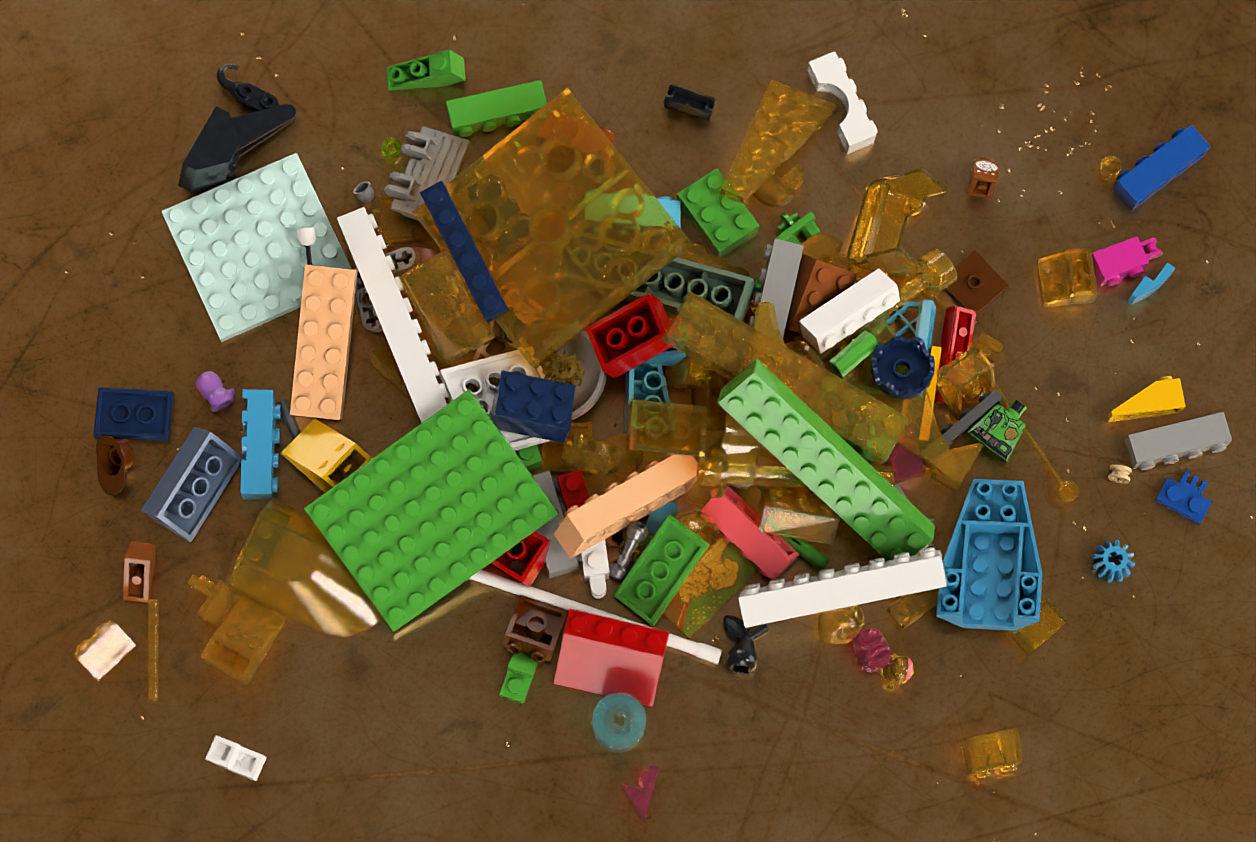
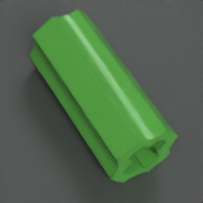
M864 330L827 362L830 370L834 375L843 378L877 348V340L871 333Z

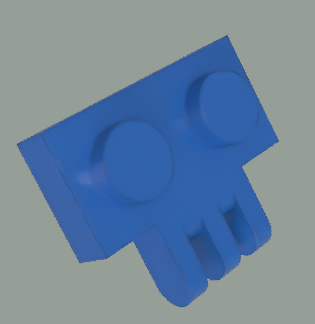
M1187 470L1184 472L1179 483L1167 478L1155 501L1199 525L1212 501L1201 496L1208 482L1203 480L1200 486L1197 487L1195 485L1199 477L1194 475L1189 483L1186 480L1191 472Z

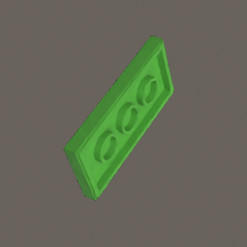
M671 514L668 515L613 596L650 625H655L710 544Z

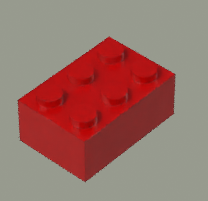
M650 293L585 328L602 371L613 378L626 373L678 344L662 302Z

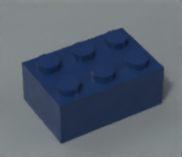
M502 370L495 386L491 419L501 431L564 443L570 431L576 385Z

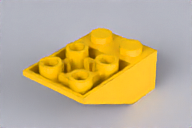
M314 419L281 452L287 460L324 493L373 459L355 442L317 419Z

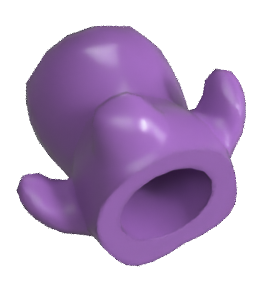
M207 371L200 374L196 379V387L203 398L211 404L212 412L222 410L234 401V388L225 389L220 377L216 373Z

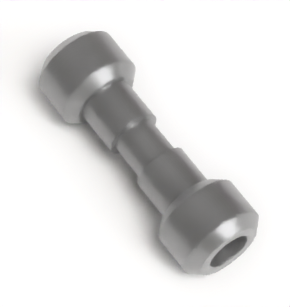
M633 521L627 528L626 533L628 537L624 544L625 547L620 552L618 559L612 561L609 567L610 576L614 579L624 580L630 571L629 563L632 559L633 551L636 550L640 541L645 540L648 534L647 526L641 522Z

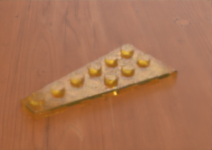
M771 79L720 194L744 203L761 186L762 182L777 170L778 166L786 162L809 139V136L816 129H819L830 116L837 112L839 106Z

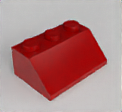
M534 531L491 563L530 587L544 566L551 540Z

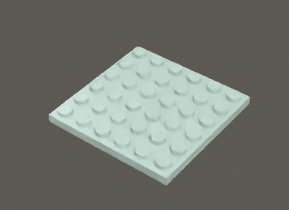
M297 153L161 211L221 342L301 307L307 257L306 248L297 239L296 231L298 229H316L317 239L310 246L312 265L351 269Z

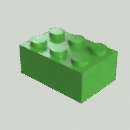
M718 168L677 193L676 200L680 201V210L717 261L758 235L760 225Z

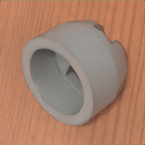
M368 181L358 184L353 190L356 198L363 203L372 201L375 195L374 188Z

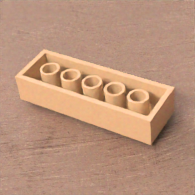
M305 265L290 415L334 420L343 419L358 270Z
M687 447L679 452L676 449L671 451L664 457L665 460L660 463L657 460L653 461L640 474L637 471L630 474L625 479V482L620 485L618 483L612 484L605 490L603 495L598 496V494L591 496L585 501V505L580 508L575 505L564 513L566 517L558 522L559 527L555 531L554 536L569 558L577 556L626 528L631 522L640 520L689 492L702 475L703 470Z

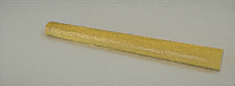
M156 599L148 600V701L150 702L159 701V600Z

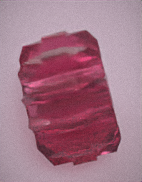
M874 628L865 629L853 638L854 645H852V648L855 651V657H857L858 664H861L865 671L870 673L878 672L891 663L889 644H887L885 637L882 636L879 630Z

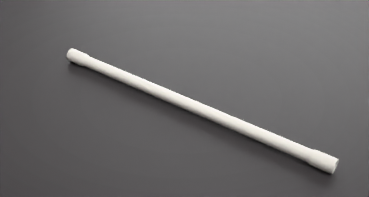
M480 570L469 578L519 596L523 595L568 612L569 609L650 627L532 586L528 587L523 583L484 570ZM673 634L669 635L667 646L718 664L722 649L704 643H697Z

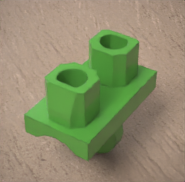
M785 212L780 215L782 223L777 226L779 232H784L777 236L776 239L802 245L796 238L800 234H803L809 242L819 236L820 230L814 222L815 215L812 212H809L801 219L796 212L791 216Z

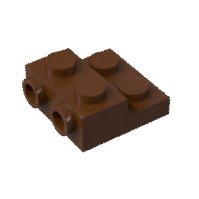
M520 595L506 630L502 646H505L512 654H520L521 652L529 654L536 662L542 663L545 660L551 662L568 611Z

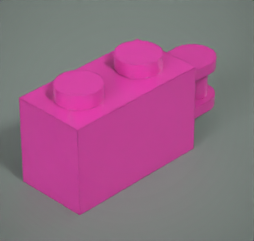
M1138 236L1092 253L1089 263L1099 285L1108 284L1113 286L1120 283L1124 277L1130 275L1131 278L1143 274L1149 264V260L1163 254L1155 244L1157 242L1156 238L1140 242ZM1144 248H1147L1148 254H1145Z

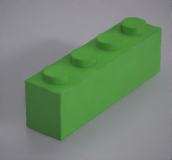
M541 80L446 101L452 133L454 136L459 135L460 137L470 136L473 132L480 130L484 132L493 131L502 125L515 126L521 121L529 119L531 121H538L544 118L548 109Z

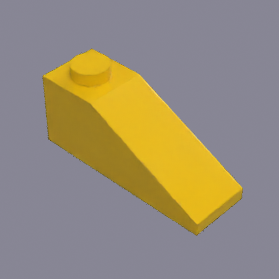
M1172 376L1158 378L1157 381L1112 410L1107 417L1108 422L1181 413L1185 408V401L1180 378L1172 379Z

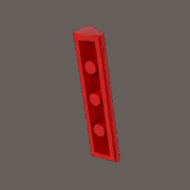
M956 305L946 308L934 399L936 404L956 407L963 406L976 318L975 310Z

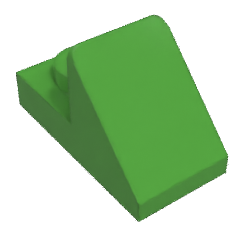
M523 652L513 654L499 694L500 697L524 704L538 662L531 658V655Z

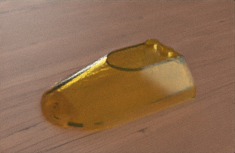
M272 498L258 515L237 558L228 587L229 591L328 635L351 636L374 626L383 616L310 516Z

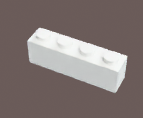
M878 268L801 319L799 323L803 338L820 354L828 348H832L836 343L853 334L857 329L874 320L878 315L898 303L900 297L897 284Z

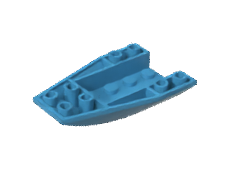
M973 479L943 560L947 586L939 588L937 617L962 628L1010 631L1039 622L1043 575L1024 481Z

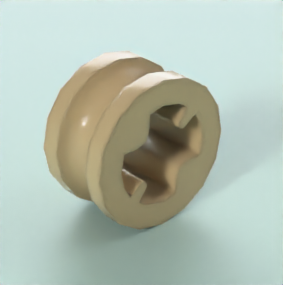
M1110 465L1109 470L1111 474L1108 475L1110 481L1116 483L1130 482L1128 475L1132 473L1131 468L1123 465Z

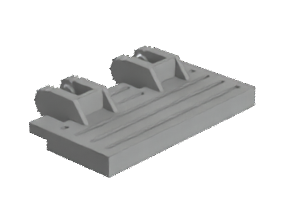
M423 126L420 133L409 131L405 138L411 143L423 146L424 149L403 144L400 149L401 152L413 158H410L404 174L392 172L389 177L393 183L408 187V189L387 185L384 191L389 196L397 198L394 199L391 210L400 212L402 216L437 226L420 192L439 181H443L449 194L451 193L468 149L469 140Z

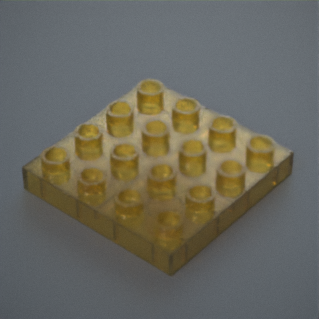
M568 87L445 185L510 310L495 318V320L527 362L535 369L692 245L687 236ZM424 202L412 213L462 276Z

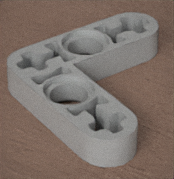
M403 247L384 254L385 257L390 255L395 269L391 270L394 277L417 269L421 261L419 253L410 247ZM407 254L412 256L409 259V264L403 262V260L407 259ZM358 271L356 298L363 326L371 332L379 333L383 329L379 320L376 321V325L371 324L374 321V316L377 317L372 303L366 304L364 301L367 290Z

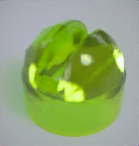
M394 137L385 139L381 145V152L387 158H395L401 151V143ZM389 143L393 144L391 153H388Z

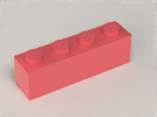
M728 485L718 490L701 510L706 520L711 525L718 527L723 532L725 539L730 543H734L741 550L742 555L746 559L753 561L759 567V571L771 580L781 576L800 555Z

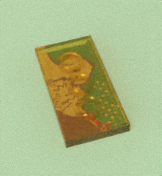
M722 535L704 553L663 612V615L690 640L759 571V567L753 561L746 559L742 555L741 550L734 543L727 541Z

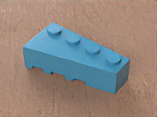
M243 389V399L247 409L242 411L245 434L242 435L241 445L244 459L241 460L240 494L242 499L273 500V492H278V477H274V468H279V453H275V444H280V429H276V420H281V405L277 404L273 390Z

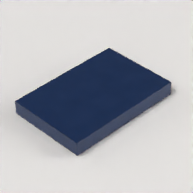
M98 387L93 436L100 438L101 436L109 435L114 439L125 438L127 440L170 442L174 392Z

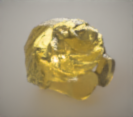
M857 605L820 612L818 632L828 644L845 645L853 640L863 627L865 615Z

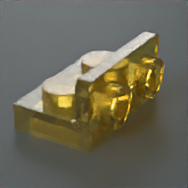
M113 621L103 622L95 630L96 634L89 641L86 639L76 648L77 653L74 654V657L98 681L136 646Z

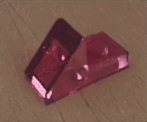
M649 765L647 771L642 770L638 785L643 786V789L622 784L623 792L642 820L646 818L659 768L653 765Z

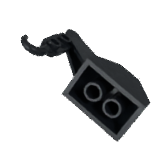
M222 65L218 69L217 80L239 103L257 112L231 118L229 112L217 106L214 108L182 165L178 186L190 192L225 184L229 176L233 178L239 166L237 163L243 154L282 128L293 123L295 119L296 109L293 105H279L275 96L252 84L228 80L225 77V72L229 69L238 70V65Z

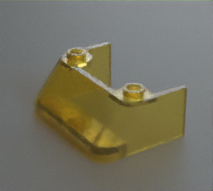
M923 167L872 181L867 186L847 252V260L856 267L873 272L879 268L887 276L894 278L924 271L925 266L900 246L908 217L919 214L924 210L927 197L945 193L947 188Z

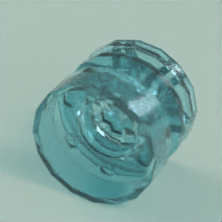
M614 693L601 699L593 712L591 728L595 740L601 747L610 752L621 753L630 751L639 744L644 735L646 724L644 707L638 699L625 693ZM618 715L620 719L625 718L623 726L613 723L615 716Z

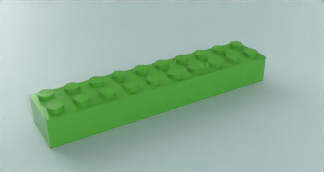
M758 359L753 361L721 389L718 404L887 561L894 560V555L909 552V555L913 556L934 540L935 525Z

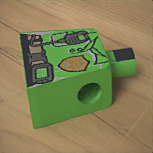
M1016 399L1013 400L1007 410L997 404L968 433L1007 462L1026 427L1019 420V417L1027 407Z

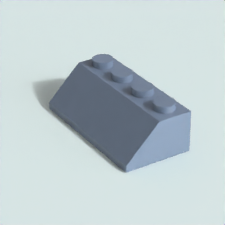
M194 427L141 512L157 524L192 542L244 457L212 432Z

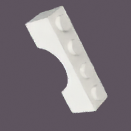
M834 51L810 61L807 73L817 92L832 93L845 105L847 116L839 125L837 134L847 154L873 144L877 128L872 120L869 121L866 115L867 109L862 99L859 100L855 93L857 89L853 79H848L845 73L846 65L843 59L838 58Z

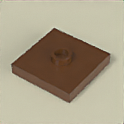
M976 250L939 281V285L961 307L975 310L976 315L1008 288V284Z

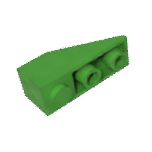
M451 50L386 67L388 90L390 91L443 87L466 81L464 58Z

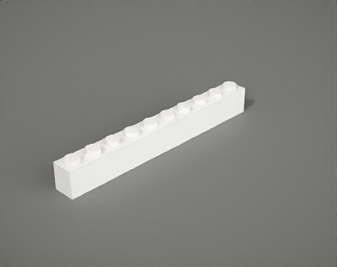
M365 207L340 216L337 220L420 421L423 423L447 405L445 398L449 397L444 383L438 384L436 376L440 374L435 362H429L427 355L431 354L426 340L420 341L418 334L422 332L417 319L412 320L409 312H412L413 309L408 297L402 298L400 291H403L404 288L399 276L394 278L391 270L395 269L390 255L386 257L384 255L383 249L387 247L382 235L376 236L374 229L378 226L373 214L368 215Z

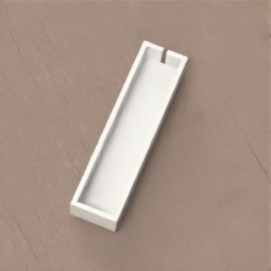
M934 547L919 550L918 555L910 556L909 552L894 555V560L885 561L884 558L870 560L869 565L860 566L859 563L845 565V569L835 572L834 568H828L819 571L820 574L810 577L809 573L794 576L795 579L785 582L784 578L769 581L770 584L768 586L760 587V583L747 585L739 595L744 626L746 628L946 587L947 579L941 551H935Z

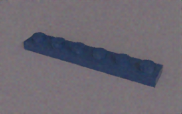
M439 181L421 191L420 194L485 321L490 322L510 311L444 182Z

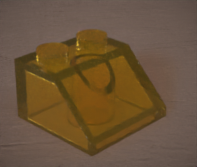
M974 346L937 371L938 390L957 421L961 420L959 415L969 406L973 409L980 403L978 399L988 390L993 392L995 390L994 361Z
M1018 727L968 738L961 746L969 776L976 775L977 779L991 776V771L1001 769V773L1016 770V765L1022 762Z

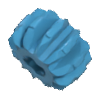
M1106 540L1104 547L1100 545L1096 547L1095 550L1098 554L1092 555V560L1097 562L1092 566L1093 570H1101L1098 574L1099 578L1106 574L1107 582H1112L1114 577L1118 582H1121L1123 575L1128 577L1131 574L1129 568L1135 566V563L1129 560L1133 558L1134 553H1126L1129 547L1128 544H1125L1122 548L1119 547V540H1115L1113 546L1109 540ZM1110 558L1113 560L1117 559L1118 563L1115 565L1114 562L1110 563L1108 560Z

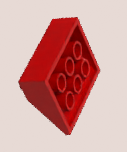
M569 609L553 684L653 707L670 632Z

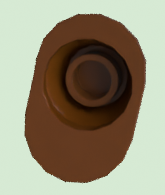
M104 435L98 439L96 444L98 481L106 493L114 495L118 494L125 484V473L133 465L134 454L127 439L115 440L109 435Z

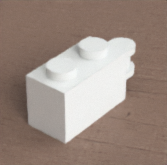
M605 540L580 553L584 582L590 583L591 595L596 599H601L605 596V579H609L610 574Z

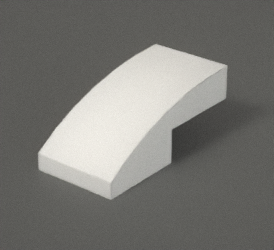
M216 735L205 759L256 781L267 757Z

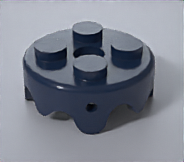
M895 336L884 345L879 344L877 346L871 365L872 378L879 390L887 396L901 400L911 399L925 392L930 386L934 375L935 360L927 351L925 343L921 338ZM898 365H905L908 367L909 373L901 375L895 368Z

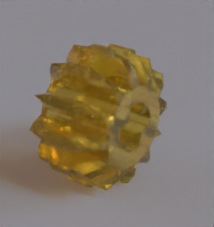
M566 350L563 351L562 356L555 351L553 359L546 358V366L542 368V373L545 375L544 379L576 386L582 384L581 378L585 376V370L581 369L583 361H576V353L569 357Z

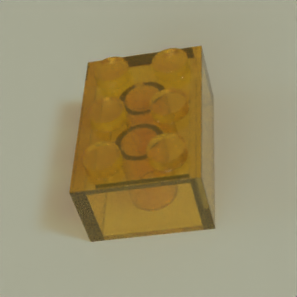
M764 481L758 505V532L833 545L840 516L823 500L805 486L795 487L784 485L778 481Z

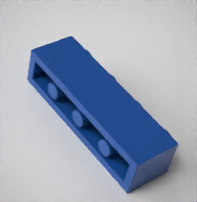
M1192 125L1185 130L1183 127L1178 129L1171 136L1173 138L1167 144L1164 141L1153 149L1154 153L1151 156L1147 157L1144 155L1134 164L1136 166L1131 171L1126 169L1117 176L1116 179L1118 181L1113 189L1131 210L1135 209L1206 155L1211 146Z

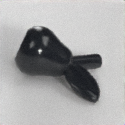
M725 615L723 619L724 628L735 639L733 646L726 654V665L735 673L749 674L757 668L759 663L754 641L769 632V628L766 624H761L752 631H749L748 627L745 628L743 620L733 615Z

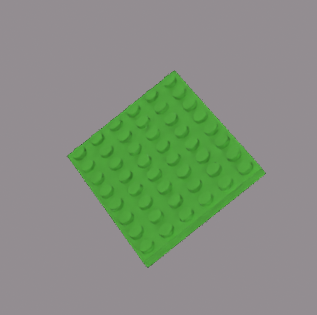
M470 389L304 508L393 632L559 514L556 507Z

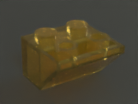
M1091 247L1067 249L1038 259L1044 308L1094 302L1098 291Z

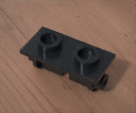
M670 83L668 93L664 99V106L710 120L716 98Z

